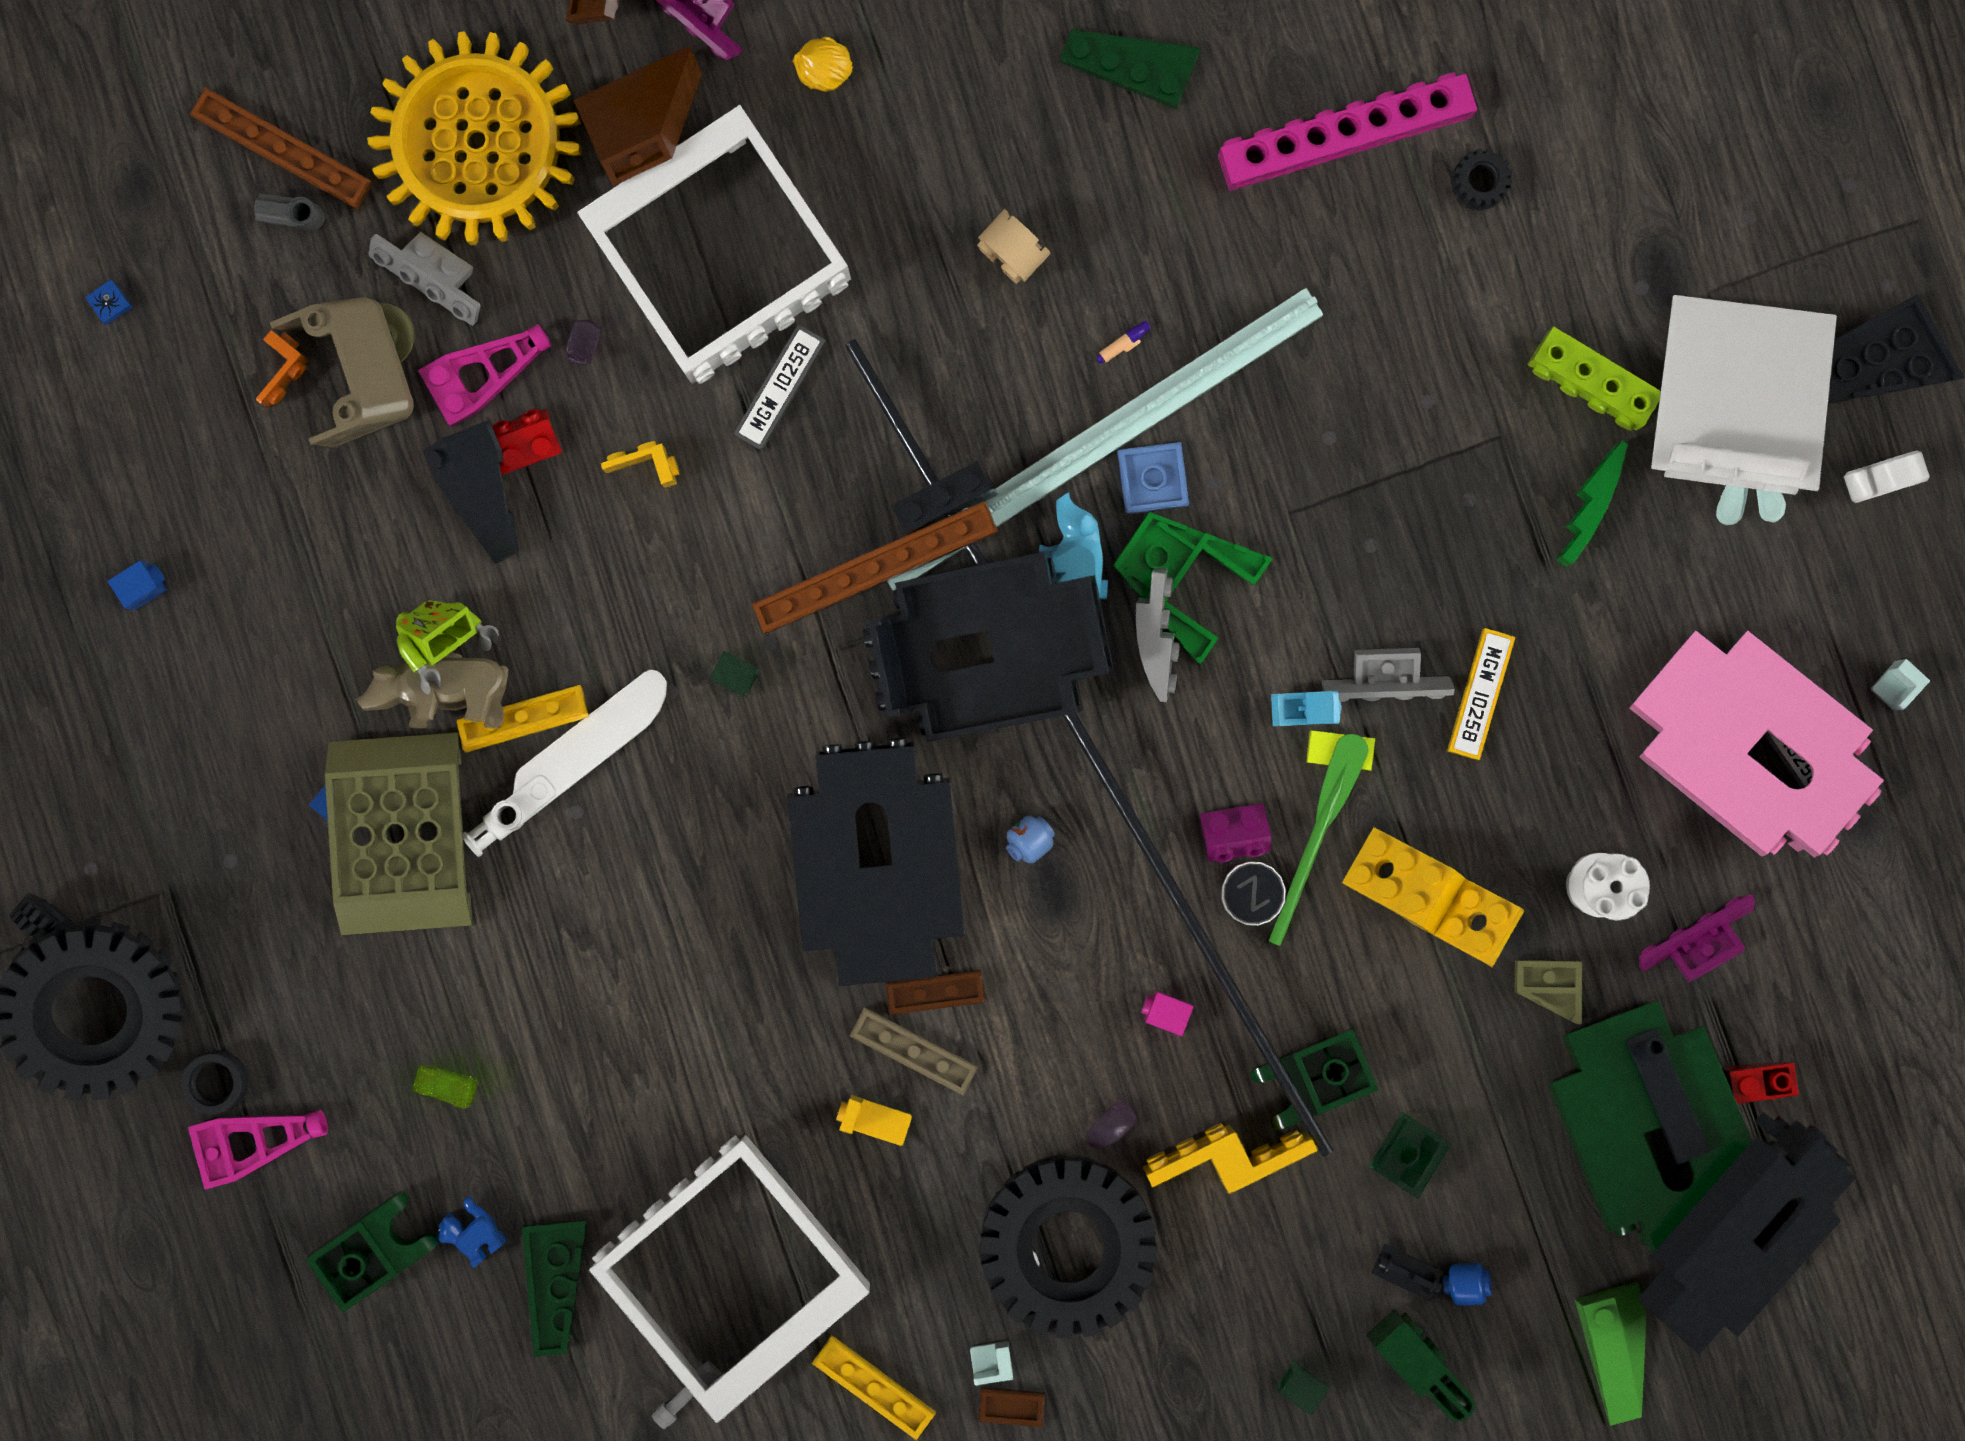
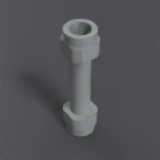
M707 1360L696 1370L698 1376L708 1387L721 1375L720 1370L710 1360ZM685 1386L668 1404L663 1402L652 1414L653 1420L662 1429H666L677 1419L676 1413L694 1397L693 1394Z

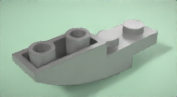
M1155 567L1152 572L1150 599L1139 598L1136 603V631L1140 657L1151 687L1160 702H1167L1169 693L1175 694L1177 674H1171L1172 662H1178L1180 643L1174 642L1175 633L1162 632V629H1168L1170 610L1164 609L1165 597H1171L1173 578L1167 577V568Z

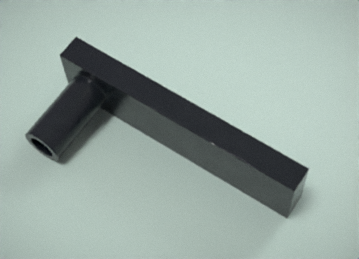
M1658 1029L1625 1040V1044L1676 1164H1681L1710 1153L1667 1053L1666 1044L1662 1040Z

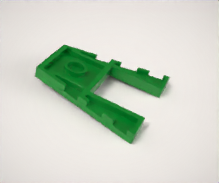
M1149 512L1112 566L1140 598L1150 599L1152 572L1155 567L1168 569L1167 577L1173 578V592L1201 550L1252 586L1257 583L1273 558ZM1165 597L1164 609L1170 610L1167 630L1170 633H1175L1174 638L1192 659L1201 665L1218 640V637L1167 603L1166 601L1169 597Z

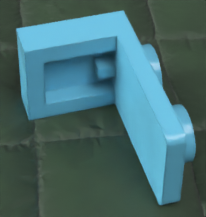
M1338 691L1271 694L1273 726L1340 723L1341 702Z

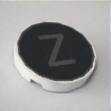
M1248 861L1235 866L1227 873L1222 884L1221 900L1225 910L1233 919L1245 925L1259 926L1270 922L1280 913L1285 903L1286 889L1282 877L1274 868L1262 862Z

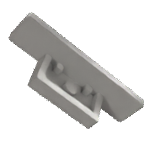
M422 232L403 250H400L378 234L371 237L369 256L376 264L387 268L399 276L404 283L417 288L431 301L437 302L451 311L456 318L464 320L472 326L477 322L480 303L458 289L472 275L473 266Z
M1419 648L1355 650L1354 679L1322 681L1323 691H1338L1340 702L1353 698L1377 701L1384 697L1409 700L1416 696L1441 699L1447 695H1454L1455 692L1451 678L1448 676L1420 677L1421 652Z

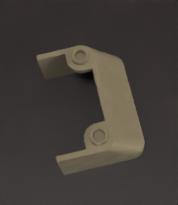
M358 297L313 304L270 322L272 329L295 334L304 330L314 337H325L331 334L351 394L338 399L334 404L333 418L336 428L308 438L310 445L335 448L403 421L411 415L414 407L413 399L382 306L376 300Z

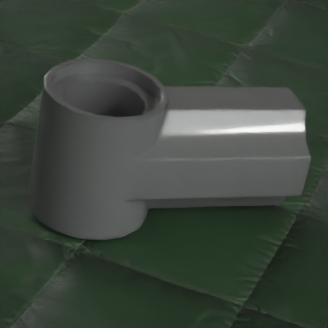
M259 193L258 198L255 199V220L260 223L295 227L308 232H314L323 225L325 220L323 210L305 197L290 198ZM310 208L311 213L308 219L301 221L300 215L302 211Z

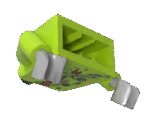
M429 600L412 612H402L397 617L396 629L399 634L397 645L400 654L412 671L420 674L421 689L426 694H430L428 681H434L440 688L439 672L435 669H428L427 665H435L476 633L479 635L478 646L482 650L489 651L491 649V641L497 644L499 634L496 627L491 625L482 626V621L462 603H445Z

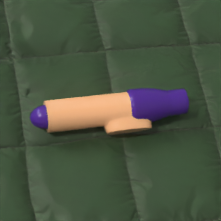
M1145 320L1141 324L1132 327L1124 335L1099 352L1097 362L1107 363L1123 350L1128 352L1141 342V337L1151 329L1147 321Z

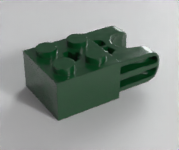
M1352 1028L1280 1057L1281 1062L1313 1116L1320 1115L1379 1090ZM1336 1062L1337 1066L1342 1064L1344 1070L1340 1072L1341 1078L1334 1080L1333 1076L1327 1077L1326 1072L1330 1070L1329 1064ZM1267 1063L1254 1068L1249 1073L1252 1080L1257 1083L1276 1079ZM1291 1103L1282 1111L1275 1113L1271 1119L1273 1130H1282L1302 1122Z
M399 1191L313 1250L305 1259L342 1313L429 1253L439 1242L435 1234L426 1232L412 1240L400 1238L394 1232L392 1226L393 1218L405 1208L409 1200L404 1191ZM350 1257L360 1261V1269H357L356 1266L353 1268L348 1266Z
M1393 1309L1366 1334L1367 1338L1419 1397L1426 1393L1442 1412L1455 1422L1464 1421L1469 1418L1475 1408L1474 1399L1461 1382L1443 1364L1447 1357L1428 1336L1424 1340L1420 1338L1424 1332L1406 1312L1400 1316Z

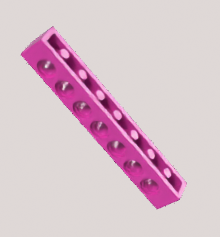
M1448 73L1437 78L1436 83L1426 85L1425 82H1418L1407 87L1406 92L1396 95L1394 91L1385 92L1378 95L1376 101L1365 104L1364 100L1355 101L1348 104L1346 110L1334 113L1333 109L1325 110L1316 114V119L1304 122L1303 119H1295L1284 125L1285 128L1273 131L1272 128H1266L1254 133L1255 137L1242 140V137H1236L1223 143L1224 146L1220 148L1218 158L1228 190L1239 189L1471 119L1476 113L1477 107L1467 75L1456 76L1455 73ZM1430 97H1440L1444 101L1445 107H1434L1430 102ZM1403 105L1410 106L1414 111V116H1403L1399 107ZM1373 114L1382 117L1384 125L1380 127L1372 125L1369 121V116ZM1338 125H1350L1353 128L1354 134L1350 136L1341 134ZM1318 133L1323 138V143L1314 145L1310 143L1307 135ZM1287 142L1292 146L1293 152L1283 154L1278 150L1277 144ZM1250 151H1256L1261 154L1263 161L1257 164L1251 163L1247 159L1246 154Z

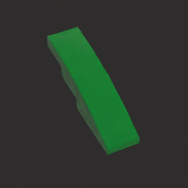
M1624 441L1617 443L1576 493L1585 503L1566 525V528L1574 533L1575 536L1555 559L1565 568L1573 565L1588 544L1609 506L1620 478L1628 446Z

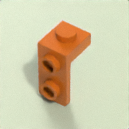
M272 330L263 340L284 356L287 361L256 398V401L266 408L278 404L286 394L284 389L292 380L295 381L303 375L306 370L305 364L309 360L296 349L299 343L290 335L283 332L280 336Z

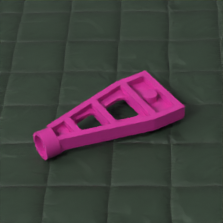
M537 324L523 333L446 354L421 368L418 372L448 425L454 427L480 412L542 351L552 345L542 327ZM529 339H532L535 347H530ZM505 348L513 349L517 356L516 362L504 372H497L490 360V356ZM476 362L483 363L489 372L487 383L477 392H468L459 376V370L465 365Z
M317 1110L305 1115L220 1117L189 1126L188 1130L204 1189L206 1190L237 1181L307 1140L327 1135L328 1125L323 1111ZM305 1122H306V1126H307L308 1132L304 1129V1123H305ZM277 1125L284 1126L288 1140L274 1148H268L263 1129ZM232 1132L252 1133L257 1147L256 1152L243 1161L234 1160L228 1136Z

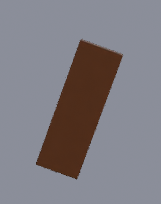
M981 970L938 975L932 978L886 982L890 1015L986 1003Z

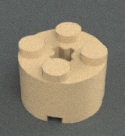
M1005 209L978 237L980 240L977 244L980 248L979 250L992 262L998 258L1003 263L1001 266L1003 272L1015 284L1020 280L1025 282L1051 254L1046 247L1040 251L1042 247L1037 243L1039 239L1013 215L1010 217Z

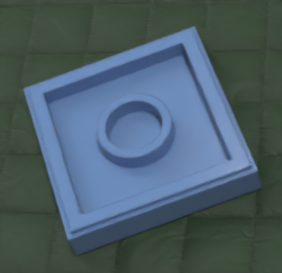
M1181 442L1117 451L1125 515L1189 507Z

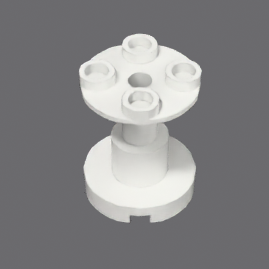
M1591 853L1581 857L1573 866L1567 876L1566 889L1572 904L1582 912L1593 917L1623 920L1634 916L1646 906L1650 884L1646 871L1636 859L1622 854Z

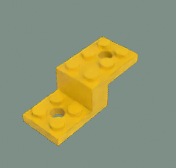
M1373 827L1342 882L1347 887L1399 914L1413 925L1491 967L1495 964L1524 913L1521 907L1467 880L1455 869ZM1385 863H1392L1394 870L1391 876L1381 878L1379 875L1381 866ZM1478 915H1485L1487 919L1486 926L1480 931H1474L1471 926L1472 920Z
M1219 1123L1205 1130L1206 1136L1196 1141L1193 1137L1185 1139L1176 1145L1177 1150L1167 1155L1162 1151L1147 1159L1148 1164L1143 1166L1152 1187L1211 1159L1223 1186L1231 1194L1318 1150L1312 1138L1305 1131L1299 1133L1298 1130H1293L1281 1136V1142L1272 1147L1269 1144H1265L1251 1151L1252 1157L1248 1158L1236 1132L1230 1124L1224 1127L1222 1123Z

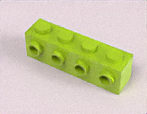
M1554 326L1545 334L1527 364L1534 368L1532 372L1536 376L1546 381L1554 380L1561 385L1560 389L1564 393L1572 397H1582L1588 401L1587 405L1592 410L1601 414L1605 412L1616 418L1615 423L1626 430H1638L1645 426L1660 401V390Z

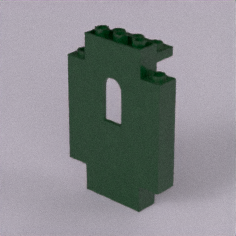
M1658 1000L1562 1036L1577 1073L1547 1084L1606 1231H1617L1618 1236L1636 1230L1635 1224L1639 1223L1641 1231L1636 1233L1641 1245H1648L1651 1255L1752 1142L1750 1133L1705 1027L1700 1026L1673 1036ZM1654 1029H1658L1662 1040L1666 1044L1667 1053L1710 1153L1689 1160L1693 1171V1181L1687 1189L1679 1192L1669 1189L1664 1184L1644 1137V1133L1658 1129L1661 1126L1625 1044V1040Z

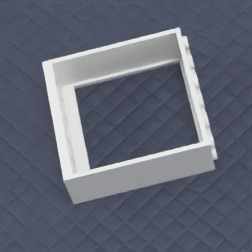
M740 105L676 146L672 159L623 181L577 212L691 384L696 381L701 384L709 380L715 374L714 369L722 364L726 366L733 364L741 358L740 352L749 346L752 348L760 346L768 340L767 334L776 328L781 331L794 323L796 315L802 311L806 313L813 311L821 305L820 299L829 293L833 296L847 288V281L851 279L848 265ZM748 138L831 261V264L688 358L605 232L729 151L731 154L746 144V139Z
M736 1135L732 1137L719 1150L722 1154L714 1161L710 1156L694 1171L696 1177L689 1182L685 1177L671 1189V1192L668 1193L671 1198L664 1203L662 1199H659L643 1215L645 1220L641 1224L636 1220L633 1221L618 1236L620 1241L615 1246L610 1241L601 1248L592 1258L595 1263L589 1270L716 1423L870 1292L869 1281L747 1135H744L741 1139ZM741 1157L840 1276L727 1373H723L708 1387L698 1376L694 1367L610 1267Z

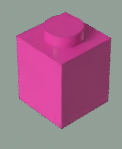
M1155 990L1153 996L1147 995L1141 1013L1145 1014L1144 1021L1146 1023L1183 1036L1194 1006Z

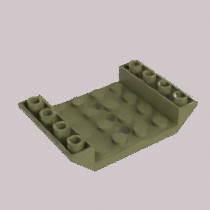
M459 733L334 741L328 743L325 787L333 905L341 935L472 925L471 895L467 893L458 771V765H462ZM426 822L434 823L438 830L436 837L431 841L424 840L420 835V828ZM394 824L402 826L405 832L403 840L399 843L391 842L387 836L389 827ZM363 826L368 828L372 834L371 841L365 846L359 845L354 838L356 830Z

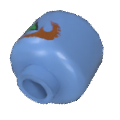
M1025 816L1007 831L1006 837L1009 845L1006 846V849L1016 861L1022 859L1027 863H1035L1052 849V838L1055 836L1054 831L1042 817Z

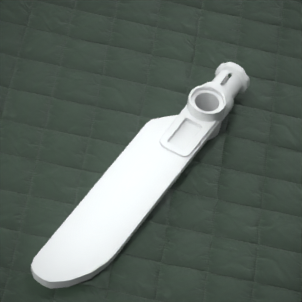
M655 670L644 672L589 714L588 718L580 721L522 766L516 773L513 794L506 800L498 802L483 817V822L469 833H463V840L476 856L480 857L483 854L482 850L496 839L502 840L511 832L520 829L527 820L645 730L661 711L666 697L667 682L662 674ZM512 807L516 811V819L513 823L505 825L501 820V813L504 809Z

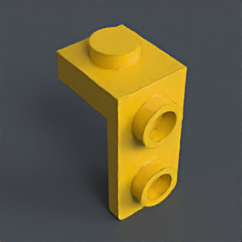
M655 441L639 445L637 447L638 451L627 455L625 451L613 453L607 456L608 461L601 463L602 470L605 473H610L653 459L661 485L664 488L676 485L675 475L680 474L674 456L668 457L666 448L662 443L656 445Z
M851 1095L848 1103L842 1101L836 1120L842 1122L840 1131L852 1134L854 1130L901 1146L904 1143L912 1115Z

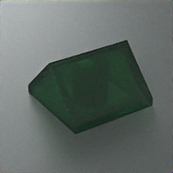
M1402 1112L1369 1167L1419 1199L1452 1143Z

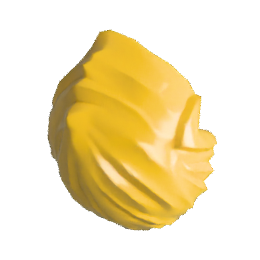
M829 37L810 40L794 56L792 61L796 67L797 75L803 84L810 89L824 92L838 88L848 79L853 69L847 48Z

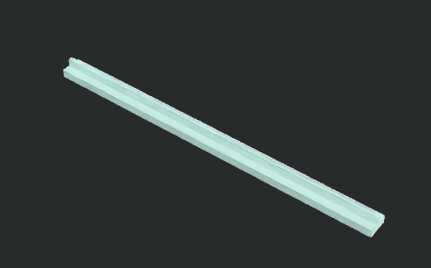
M1306 288L997 487L998 495L985 501L996 526L998 527L1321 318L1323 313L1317 305L1318 301L1315 296L1312 297ZM964 548L887 582L892 590H896V582L919 578Z

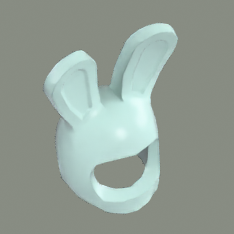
M1725 486L1716 511V516L1720 523L1733 525L1742 518L1748 488ZM1756 489L1760 517L1768 522L1780 520L1786 508V502L1782 493Z

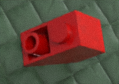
M1793 1062L1755 1063L1722 1068L1737 1104L1799 1095Z

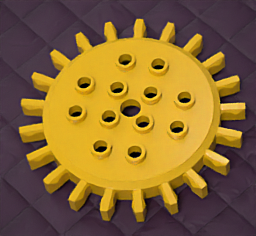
M465 31L458 32L457 44L459 55L445 58L443 48L435 39L428 41L429 52L434 57V64L422 70L416 60L406 55L402 61L406 70L415 77L409 85L403 88L396 81L387 78L383 81L382 84L387 91L399 98L395 110L392 111L383 107L371 108L370 113L374 118L381 122L391 123L389 136L376 135L368 137V145L375 150L391 149L393 157L392 161L372 168L374 175L378 179H384L399 173L403 183L393 189L386 197L396 206L414 194L420 202L413 209L408 220L418 227L424 222L431 210L440 214L441 217L436 226L435 235L446 241L451 232L454 220L466 222L464 234L469 245H477L479 238L478 225L479 223L487 222L493 223V232L501 242L508 241V231L504 224V218L516 213L521 223L531 231L536 226L533 216L526 210L530 203L538 198L547 208L555 211L559 207L554 196L544 190L550 178L573 185L575 180L568 170L556 167L559 154L581 155L582 148L580 144L573 141H560L559 129L575 127L581 124L580 117L574 112L556 115L552 107L554 104L568 98L571 92L565 83L544 93L540 83L551 74L553 67L545 59L530 74L523 70L521 66L527 58L529 49L522 42H519L514 48L510 59L505 60L497 57L500 49V39L496 33H489L484 54H471L472 43ZM462 90L469 91V96L466 99L459 98V93ZM500 91L501 97L498 100H492L490 98L492 92ZM431 120L436 121L434 129H426L427 122ZM460 122H468V127L466 130H458V124ZM492 123H500L498 131L491 132L489 130ZM525 123L532 125V129L528 133L521 132V127ZM482 133L485 135V143L481 148L473 149L469 146V138L472 134ZM428 152H434L435 158L430 162L425 161V155ZM466 153L467 159L462 163L457 162L458 154ZM491 154L499 155V159L496 163L492 164L488 162V158ZM523 155H530L531 160L528 164L520 163V158ZM464 184L466 186L465 192L456 194V187ZM491 185L498 187L494 195L487 194V189Z

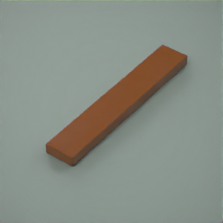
M206 87L189 114L196 120L356 210L359 209L373 185L370 179Z

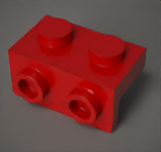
M531 409L524 412L520 416L521 418L510 422L502 420L492 425L502 449L504 461L499 462L502 475L562 453V448L550 423L547 409L540 411L538 409Z

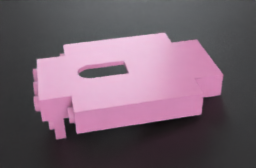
M1695 631L1629 708L1659 732L1639 758L1761 857L1769 852L1775 855L1787 841L1783 837L1784 834L1791 839L1787 844L1797 852L1804 849L1813 857L1821 855L1822 852L1828 855L1840 841L1836 838L1843 828L1848 831L1859 820L1861 816L1857 811L1865 803L1870 806L1882 792L1878 787L1884 780L1853 756V753L1859 756L1871 743L1867 737L1873 729L1749 631L1737 641L1727 654L1722 652L1699 632ZM1766 731H1769L1810 765L1812 780L1808 786L1803 789H1792L1786 786L1748 755V752Z

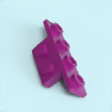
M656 0L662 5V9L666 14L681 21L686 26V30L709 45L711 52L717 57L729 60L740 55L742 48L720 30V27L735 5L731 0Z
M1752 894L1744 898L1742 896L1735 897L1725 905L1723 910L1716 914L1709 912L1703 915L1697 921L1698 924L1686 929L1684 927L1676 930L1666 942L1660 945L1654 943L1646 947L1639 957L1640 969L1642 972H1645L1671 957L1687 982L1690 983L1745 952V946L1729 924L1752 912L1755 907V898Z

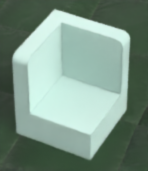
M1907 659L1897 660L1871 687V691L1893 711L1903 710L1924 689L1930 680Z
M1008 1340L976 1345L970 1348L974 1385L1013 1380Z

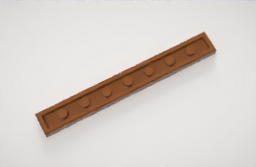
M984 501L755 602L752 606L763 634H768L999 531L987 502Z

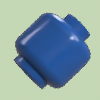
M1478 1262L1452 1264L1449 1269V1275L1443 1276L1445 1296L1451 1295L1453 1303L1457 1306L1484 1304L1487 1296H1492L1490 1271L1484 1270L1482 1264Z

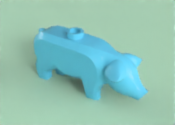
M1068 492L1056 500L1057 520L1064 536L1063 540L1059 545L1051 547L1040 545L1039 553L1051 551L1057 582L1095 575L1100 599H1107L1108 580H1102L1103 554L1097 520L1091 513L1077 507L1070 499Z

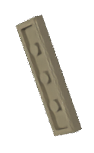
M864 1007L850 1034V1037L963 1096L979 1067Z

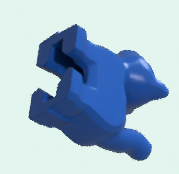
M466 1197L463 1201L464 1207L467 1212L474 1216L472 1222L466 1228H463L461 1222L453 1214L448 1213L439 1224L437 1238L442 1244H454L461 1253L469 1258L470 1265L474 1268L487 1256L481 1249L483 1244H488V1250L492 1254L507 1241V1237L502 1231L498 1230L495 1220L484 1209L474 1203L472 1197Z

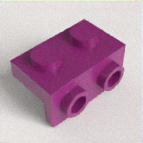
M1264 803L1200 814L1208 862H1227L1233 858L1244 856L1258 857L1271 851V833Z

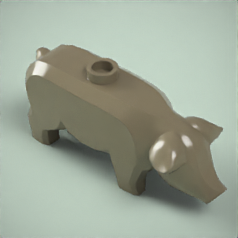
M449 653L435 665L426 666L428 669L437 670L440 674V688L434 681H428L430 694L422 691L420 674L418 672L414 673L409 665L404 663L394 667L380 666L373 670L374 678L366 692L354 698L363 711L389 709L401 703L408 706L411 715L410 728H426L428 720H433L437 709L459 710L466 707L467 711L464 720L484 722L485 728H500L504 720L501 700L507 686L509 670L506 666H499L495 661L489 659L462 658L460 654Z

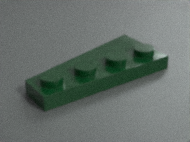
M1071 29L1059 62L1177 110L1201 48Z
M588 1219L522 1226L533 1357L562 1355L568 1352Z

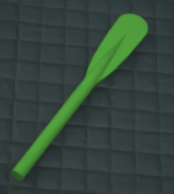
M1346 734L1336 743L1321 788L1315 826L1269 939V942L1281 946L1327 828L1343 807L1368 754V745L1359 735Z

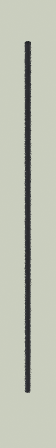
M856 339L851 340L845 344L847 351L926 485L929 486L939 481ZM954 511L945 517L948 518L958 512ZM976 542L964 547L974 566L987 564ZM1076 713L1063 716L1322 1157L1333 1152L1332 1146Z

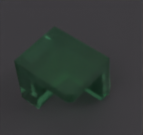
M723 651L710 679L747 698L761 669Z
M1295 1360L1276 1386L1280 1395L1309 1415L1314 1414L1330 1390L1324 1380Z

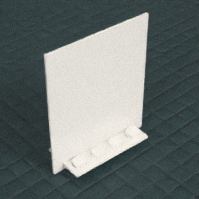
M1673 295L1651 468L1664 470V477L1795 495L1799 489L1818 491L1837 316L1756 304Z

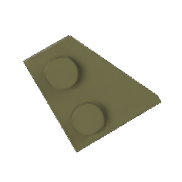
M1515 960V993L1575 1024H1582L1581 961Z

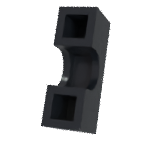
M975 461L891 506L904 533L909 535L940 521L954 511L970 508L998 495L985 466L979 461Z

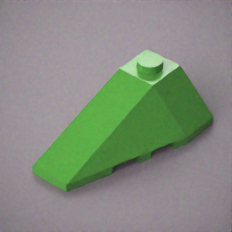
M1637 1282L1574 1299L1610 1426L1642 1417L1647 1314L1644 1305L1638 1300L1641 1292Z

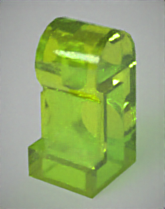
M419 1064L412 1091L453 1104L455 1107L466 1109L472 1105L479 1078L436 1066Z

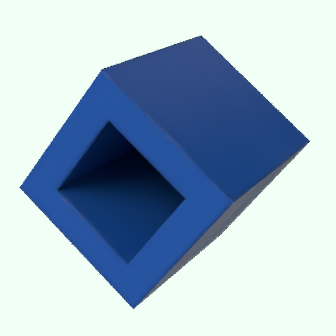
M141 560L107 581L123 607L134 611L167 591L162 582L165 580V577L158 566Z

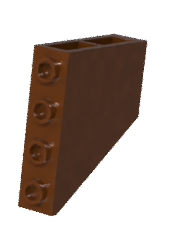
M690 46L574 99L597 155L613 186L673 158L702 76Z

